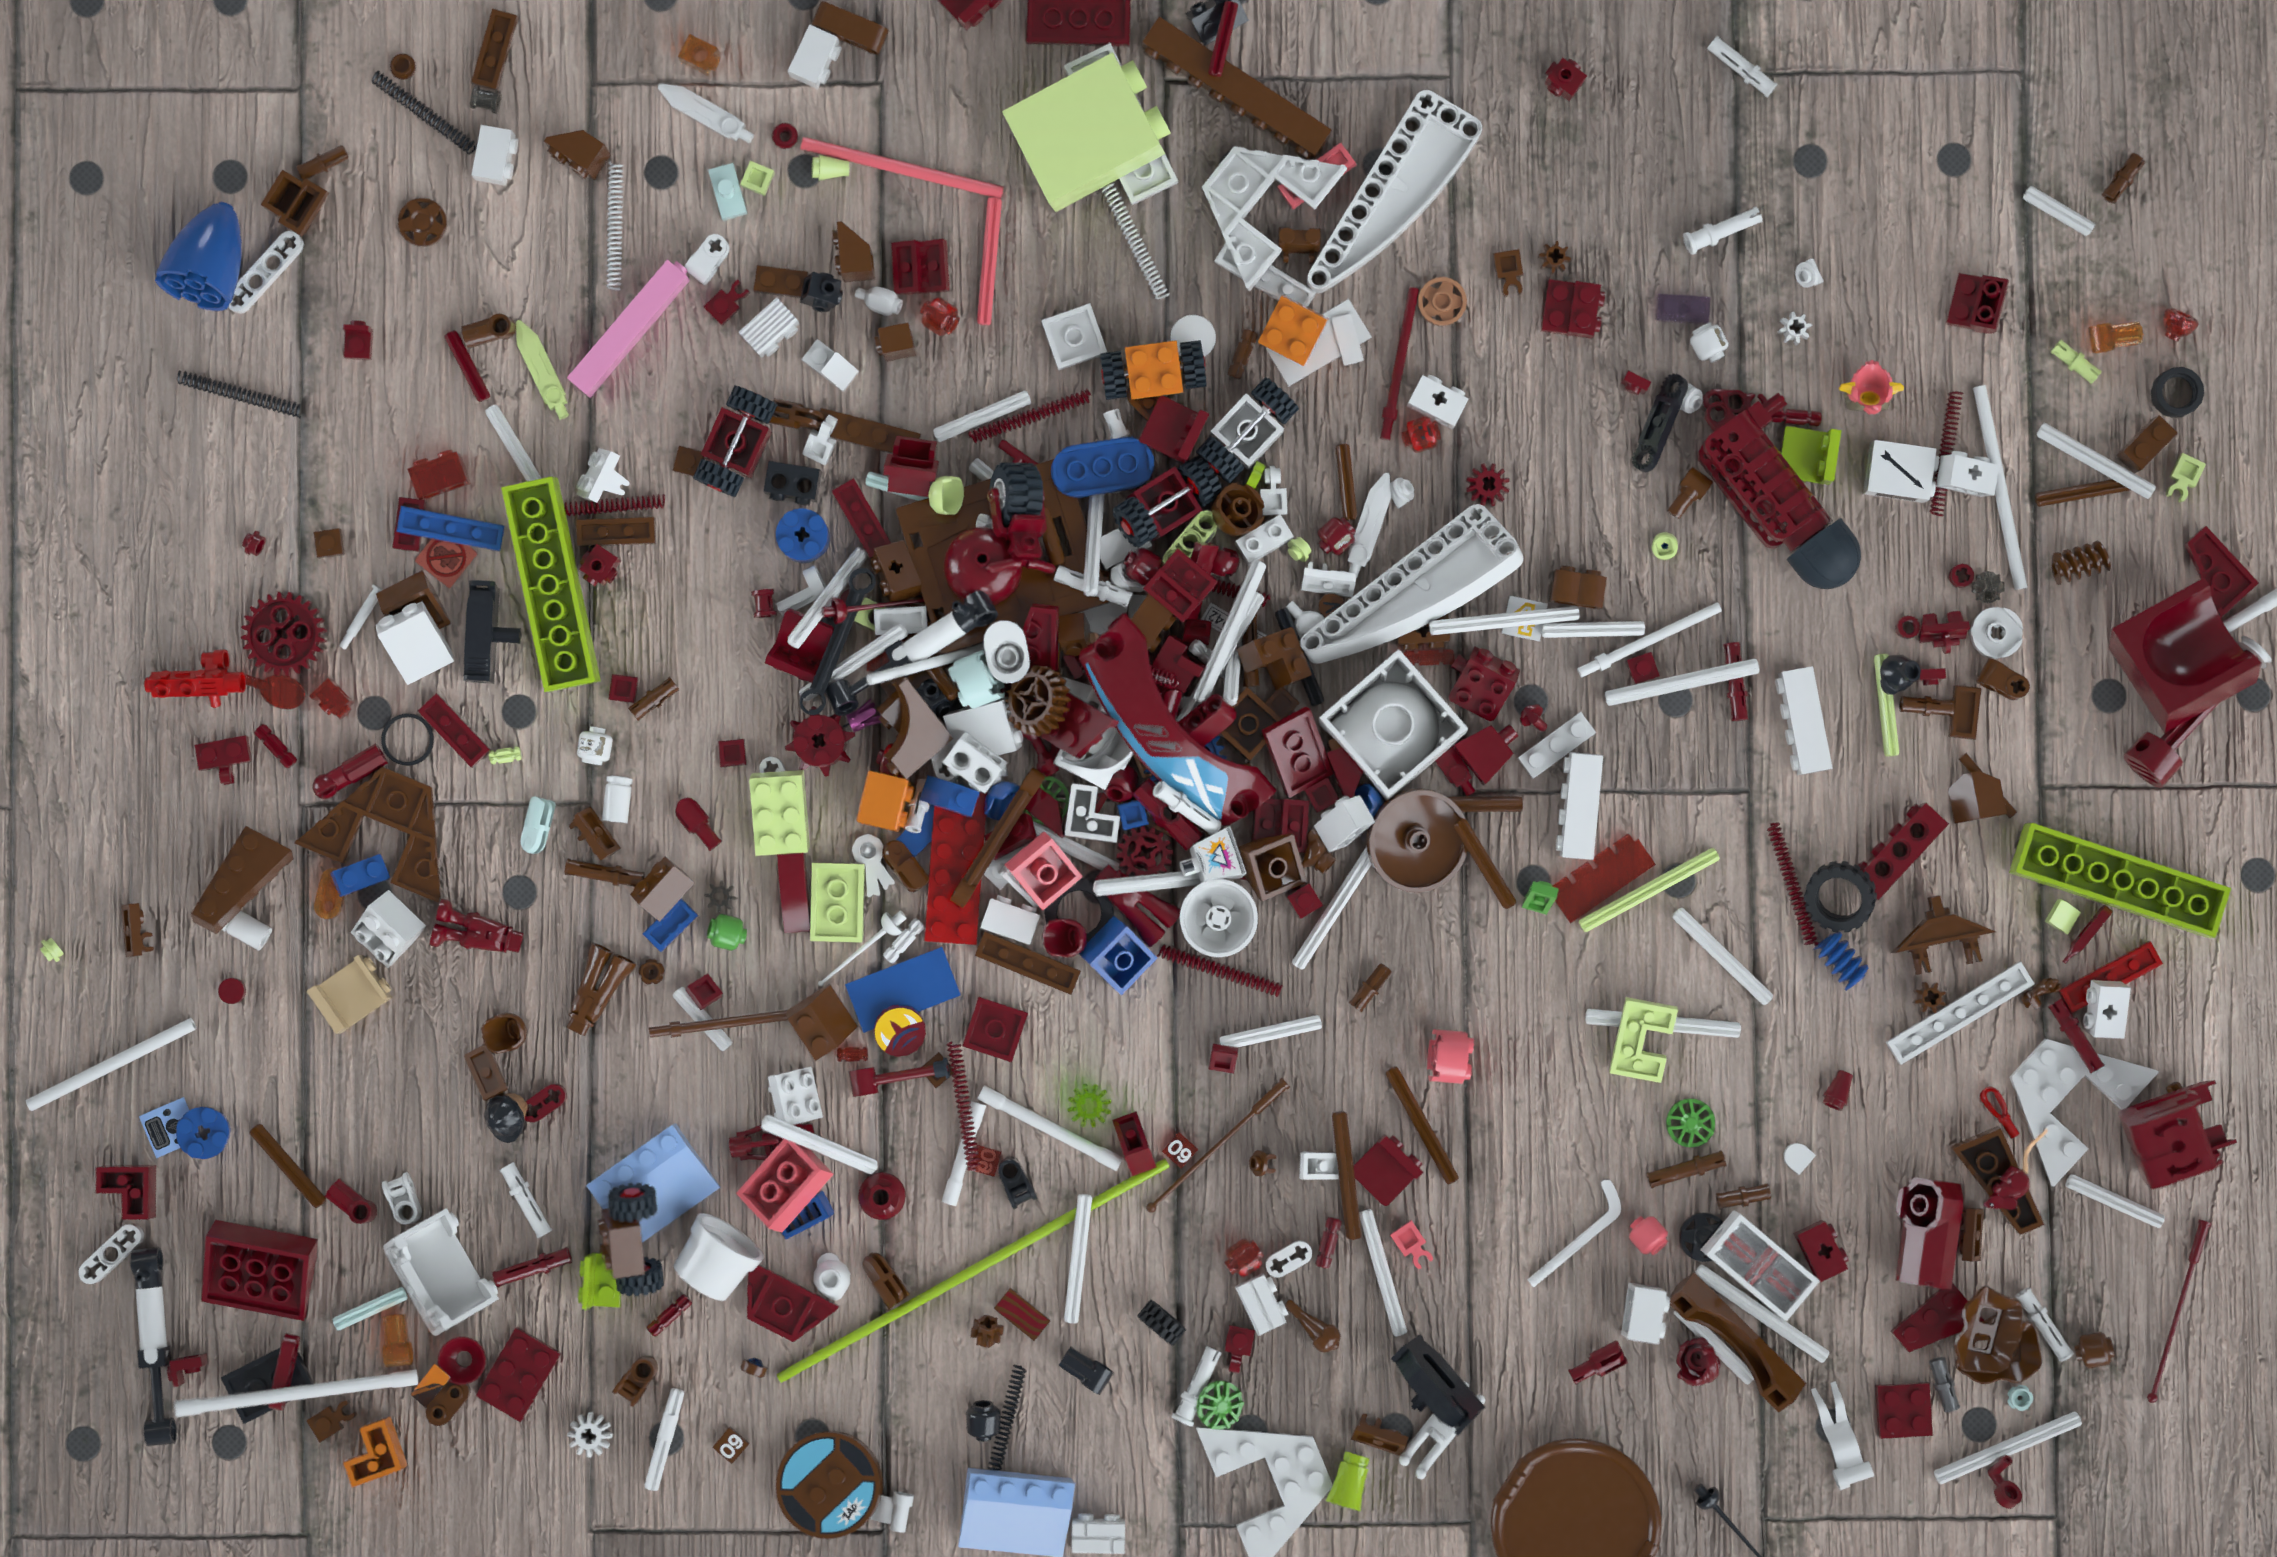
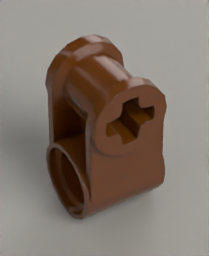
M1988 658L1976 680L1982 687L1996 692L2009 700H2018L2026 696L2030 689L2027 678L1992 658ZM2017 682L2019 683L2018 689L2021 691L2014 693L2012 692L2014 687L2011 684Z
M647 1355L640 1357L620 1379L612 1393H618L630 1402V1406L634 1407L658 1371L657 1361ZM640 1363H646L650 1366L651 1372L649 1375L640 1373L638 1369Z

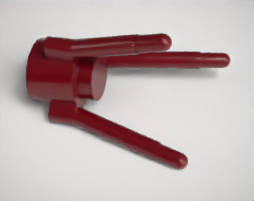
M759 1125L746 1131L736 1132V1137H730V1154L732 1158L740 1157V1161H765L768 1157L767 1155L749 1153L753 1152L754 1147L778 1144L779 1140L767 1139L752 1142V1138L747 1136L762 1131L763 1129Z

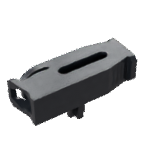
M469 580L463 680L469 683L494 684L497 643L520 644L522 638L521 628L498 627L500 588L497 587L494 581Z
M1419 1335L1403 1345L1392 1356L1391 1360L1393 1363H1396L1407 1383L1417 1393L1411 1400L1413 1403L1412 1409H1418L1422 1412L1428 1406L1441 1422L1452 1428L1455 1427L1454 1433L1456 1436H1459L1486 1407L1441 1354Z

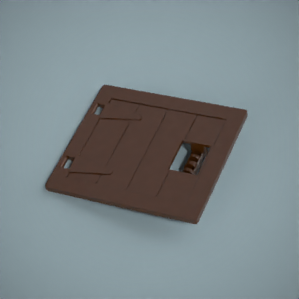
M1054 459L1036 464L1041 475L1045 495L1044 509L1047 529L1042 535V539L1048 554L1049 563L1055 566L1054 573L1049 574L1023 567L1022 578L1016 591L1007 599L995 605L998 612L996 620L986 626H977L940 650L942 655L983 643L987 629L998 621H1010L1023 629L1033 603L1059 606V616L1080 613L1110 603L1107 600L1105 602L1099 600L1100 598L1097 596H1086L1081 590L1054 581L1059 565L1084 574L1087 527L1078 499L1061 493L1052 481L1051 466ZM991 479L965 486L962 506L955 515L936 513L930 506L929 498L896 508L909 554L922 583L921 592L931 624L937 621L934 610L943 608L946 616L953 611L951 606L954 601H960L964 604L947 584L944 572L945 554L949 545L958 535L976 527L979 514L988 515L992 519L987 496ZM1061 517L1073 555L1064 556L1053 522L1054 518ZM919 533L923 546L915 549L910 535ZM983 556L982 560L979 563H985L987 561V558ZM1099 567V581H1103V582H1104V579H1103V576H1102V573H1101V570H1100V567Z

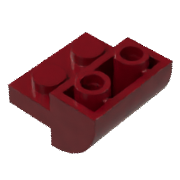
M1959 273L1946 322L1947 325L1972 329L1977 333H1996L2009 280L1987 275L1979 277Z

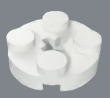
M1992 607L1981 611L1974 618L1969 630V636L1972 645L1981 655L1992 659L2005 658L2012 655L2020 647L2023 639V625L2020 618L2012 610ZM1992 627L1995 629L2002 628L2000 633L2002 638L2000 640L1997 637L1994 639L1991 637Z

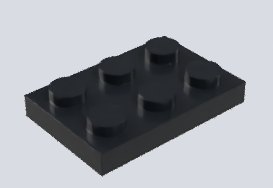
M281 1347L220 1377L228 1394L235 1395L272 1390ZM299 1352L297 1353L290 1387L314 1384ZM269 1403L235 1408L243 1425L274 1410L269 1408Z

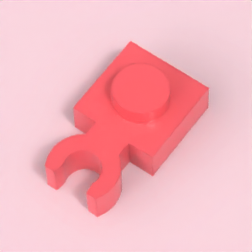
M1412 1220L1390 1234L1405 1257L1412 1253L1413 1264L1419 1270L1422 1268L1418 1263L1420 1256L1425 1255L1430 1262L1433 1261L1430 1252L1420 1247L1426 1241Z

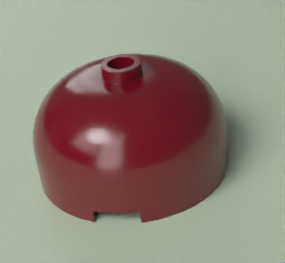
M975 527L962 532L952 541L945 554L944 572L947 584L961 601L964 602L968 595L980 590L989 595L995 606L1016 591L1022 578L1023 567L989 573L986 570V566L989 563L1011 558V555H1008V549L1011 544L1009 540H1006L1005 537H997L991 527ZM983 556H985L987 561L983 564L979 563Z

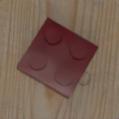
M978 997L962 1046L1012 1063L1028 1012Z
M1930 1383L1875 1385L1878 1435L1880 1439L1933 1436Z

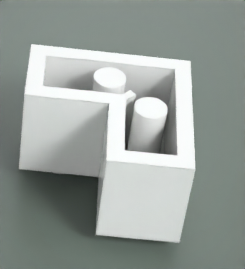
M1072 783L1065 836L1117 843L1120 816L1095 813L1098 787Z

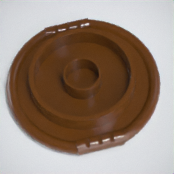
M1570 1438L1556 1440L1535 1448L1518 1459L1492 1500L1491 1536L1497 1557H1655L1660 1549L1661 1512L1652 1484L1642 1469L1631 1458L1618 1449L1602 1442Z

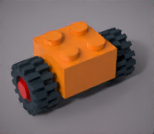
M1177 340L1124 347L1127 365L1125 369H1123L1121 351L1100 353L1102 382L1105 388L1106 400L1127 397L1125 377L1129 380L1131 399L1183 393L1182 369L1186 389L1207 387L1205 358L1201 340L1180 343L1182 364L1179 361Z

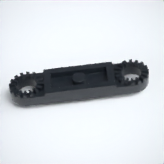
M1677 373L1668 375V378L1666 377L1665 381L1662 382L1661 391L1655 398L1637 442L1639 444L1636 452L1633 453L1632 464L1641 472H1650L1658 464L1687 393L1688 382ZM1678 382V390L1675 389L1676 392L1673 391L1671 393L1672 386ZM1649 453V461L1642 464L1643 457Z

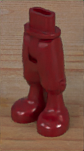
M441 899L436 914V921L462 925L467 930H456L436 923L431 933L429 945L439 947L445 941H458L467 950L475 948L507 953V951L519 953L524 933L513 930L512 926L483 917L478 912H470L466 915L459 913L452 908L449 900Z

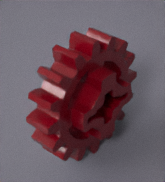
M1141 826L1138 833L1134 828L1130 830L1131 837L1124 834L1122 840L1125 844L1118 843L1117 849L1122 851L1116 854V859L1122 860L1118 866L1119 869L1126 868L1125 874L1128 876L1131 874L1145 876L1158 874V872L1161 874L1166 873L1167 870L1164 866L1171 865L1172 861L1167 857L1172 856L1173 850L1166 849L1170 845V840L1162 841L1163 832L1155 835L1154 827L1149 832H1146L1145 827ZM1144 839H1149L1154 843L1147 842ZM1132 843L1135 851L1127 857L1128 847ZM1141 850L1144 853H1150L1148 859L1144 856L1138 857ZM1161 853V862L1156 866L1154 858ZM1135 866L1144 868L1145 871L1139 870Z

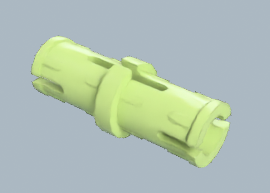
M2062 339L2051 350L2052 354L2068 365L2070 371H2076L2090 384L2102 372L2086 360L2082 352L2077 353L2063 342Z

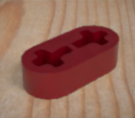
M551 1084L525 1101L527 1106L529 1104L536 1106L541 1103L543 1107L537 1111V1117L534 1115L528 1116L527 1112L530 1109L527 1107L524 1120L530 1123L538 1122L562 1106L567 1099L566 1089L562 1085ZM551 1089L561 1092L558 1096L560 1100L558 1103L555 1100L549 1103L545 1102V1099L551 1095Z

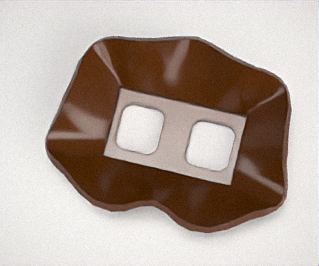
M1984 1286L1964 1306L1962 1314L1965 1328L1955 1338L1954 1347L1962 1370L1998 1373L2008 1367L2021 1341L2023 1307L2015 1298L2008 1297L1988 1286ZM1983 1308L1996 1311L1992 1324L1979 1321ZM1980 1333L1989 1336L1986 1349H1978L1972 1346L1975 1334Z
M1995 1315L1982 1321V1323L1992 1324ZM2022 1322V1337L2016 1349V1355L2012 1357L2010 1364L2002 1372L1964 1371L1960 1368L1958 1357L1955 1366L1959 1372L1979 1384H1990L1998 1380H2007L2011 1383L2023 1382L2036 1373L2043 1363L2037 1331L2031 1322ZM1980 1333L1975 1334L1972 1346L1975 1348L1977 1341H1988L1989 1336Z

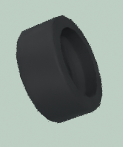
M2173 367L2161 373L2154 380L2151 388V400L2155 408L2161 414L2171 418L2183 417L2195 411L2202 403L2204 397V384L2200 376L2193 370L2185 367ZM2180 377L2190 384L2192 398L2187 405L2173 407L2165 401L2162 390L2164 384L2171 378Z

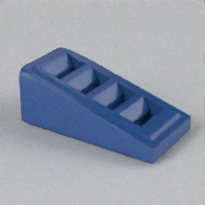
M823 1191L818 1192L806 1205L814 1219H810L804 1207L799 1213L804 1224L801 1225L796 1216L792 1221L795 1229L792 1230L790 1225H788L782 1232L785 1239L820 1223L834 1214V1210Z

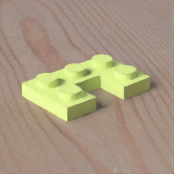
M1626 997L1609 1072L1611 1074L1661 1083L1667 1060L1666 1055L1642 1051L1647 1030L1673 1034L1678 1013L1677 1006Z

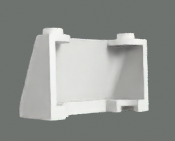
M447 1208L396 1236L383 1246L389 1262L427 1328L434 1336L439 1335L499 1299L495 1284L491 1280L480 1279L455 1235L459 1222L452 1212L449 1213Z

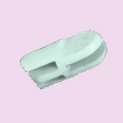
M536 796L530 799L521 835V846L527 853L538 854L546 845L556 803L552 800Z

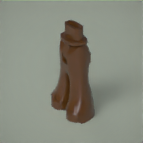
M594 942L591 943L586 969L572 1002L571 1012L568 1014L571 1019L567 1028L582 1036L586 1035L589 1027L595 1025L594 1023L602 1015L615 990L637 965L624 956L614 954L599 988L596 989L599 977L613 951Z

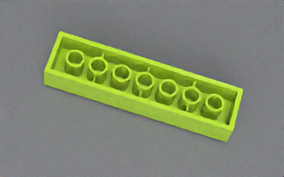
M551 476L501 487L544 692H553L601 682L558 478Z
M2035 823L2024 824L2009 870L2010 874L2206 938H2216L2231 891L2230 887Z

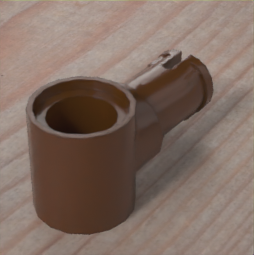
M1691 467L1680 482V493L1667 512L1680 519L1693 501L1696 502L1697 499H1702L1714 481L1694 467Z

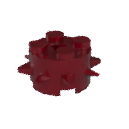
M812 706L811 710L817 709L816 706ZM819 713L810 715V717L805 718L802 722L790 721V725L795 732L793 741L785 746V750L796 752L797 756L801 759L799 770H806L808 767L814 766L820 768L824 776L827 777L830 774L831 765L836 764L838 761L850 762L851 759L845 752L847 748L846 742L856 737L855 732L844 731L843 727L839 724L841 716L833 714L831 717ZM821 734L825 735L823 739L826 742L825 746L819 745L816 748L815 737H820Z

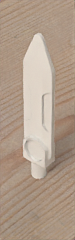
M658 85V89L666 100L677 110L728 139L731 138L737 141L740 138L747 143L752 141L754 134L744 129L745 124L734 115L683 86Z
M1384 473L1369 490L1356 533L1354 534L1355 542L1350 546L1348 552V562L1351 563L1348 573H1355L1356 578L1361 566L1366 567L1367 562L1370 561L1391 500L1390 475L1388 473Z

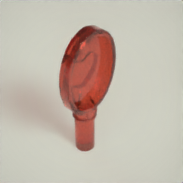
M245 674L246 685L260 689V693L265 701L274 707L293 709L299 707L305 701L304 687L292 677L272 675L263 680L260 677L256 678Z

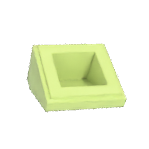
M2057 899L2045 922L2068 935L2081 912L2066 901Z

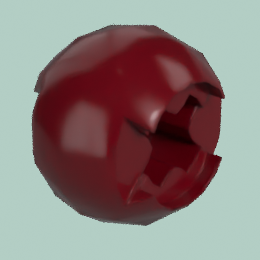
M1222 547V550L1218 549L1213 562L1212 573L1220 576H1225L1226 574L1232 576L1235 574L1240 565L1238 553Z

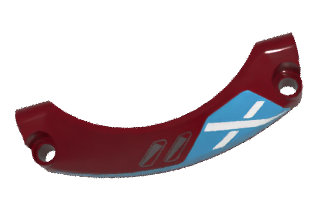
M1126 613L1118 616L1107 627L1108 631L1101 634L1093 643L1080 651V662L1106 714L1119 721L1115 728L1141 763L1160 782L1164 781L1177 792L1180 791L1186 794L1188 800L1219 820L1223 826H1229L1244 818L1249 812L1258 808L1275 794L1276 788L1258 767L1236 764L1216 756L1199 745L1178 724L1165 705L1155 684L1149 663L1146 637Z

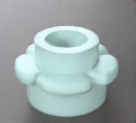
M2025 1385L2012 1387L2008 1391L2009 1399L2007 1402L2013 1409L2017 1408L2019 1411H2024L2033 1402V1394L2029 1392V1388ZM2019 1395L2022 1396L2021 1400H2018Z

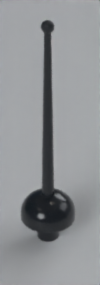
M1699 1484L1694 1489L1699 1496L1696 1505L1703 1510L1713 1508L1757 1557H1761L1717 1505L1720 1498L1718 1489L1711 1487L1707 1490L1703 1484Z

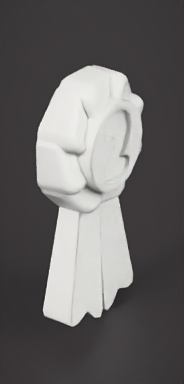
M870 834L857 838L852 847V853L856 862L865 864L868 897H871L873 894L880 896L878 879L885 890L889 885L895 884L894 879L880 862L883 857L882 841Z

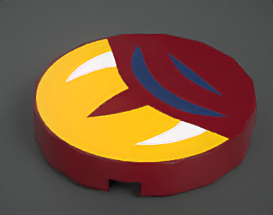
M892 1005L884 1009L876 1018L874 1026L875 1041L885 1053L896 1057L908 1056L917 1051L923 1044L926 1036L925 1022L921 1014L913 1007Z

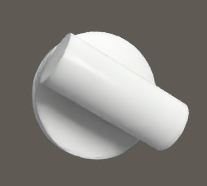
M1813 258L1800 263L1796 267L1795 276L1802 287L1809 288L1824 282Z
M1688 383V390L1680 410L1689 414L1698 410L1703 403L1701 390Z
M1399 477L1390 483L1391 499L1398 509L1414 498V487L1410 481Z

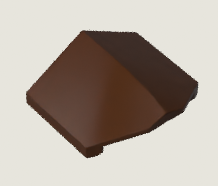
M1981 771L1965 773L1948 789L1955 824L2007 814L2001 780Z

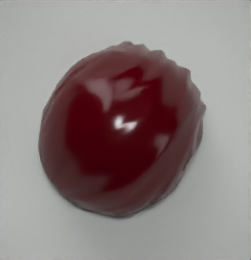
M1060 918L1051 920L1044 926L1042 935L1043 945L1051 956L1074 957L1084 950L1087 943V935L1084 927L1078 921Z

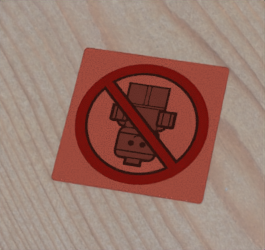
M431 539L415 559V562L445 586L451 588L478 553L467 545Z

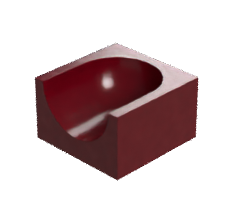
M2205 577L2113 627L2111 630L2110 651L2164 733L2257 683L2262 662L2257 655L2253 657L2248 655L2233 639L2216 610L2210 592V585Z

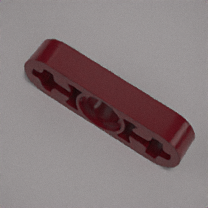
M286 1333L283 1338L272 1390L288 1388L291 1385L300 1344V1336ZM287 1401L269 1403V1408L283 1411Z

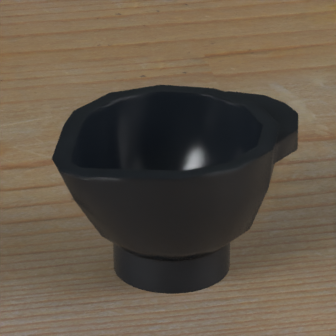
M1904 655L1888 656L1882 662L1880 668L1882 690L1887 695H1895L1897 692L1906 690L1920 677V666L1916 661Z

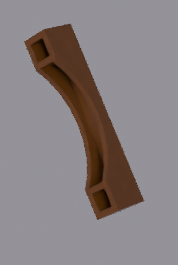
M1695 1272L1678 1283L1669 1296V1305L1684 1320L1705 1326L1728 1342L1751 1371L1760 1395L1778 1413L1794 1403L1806 1382Z

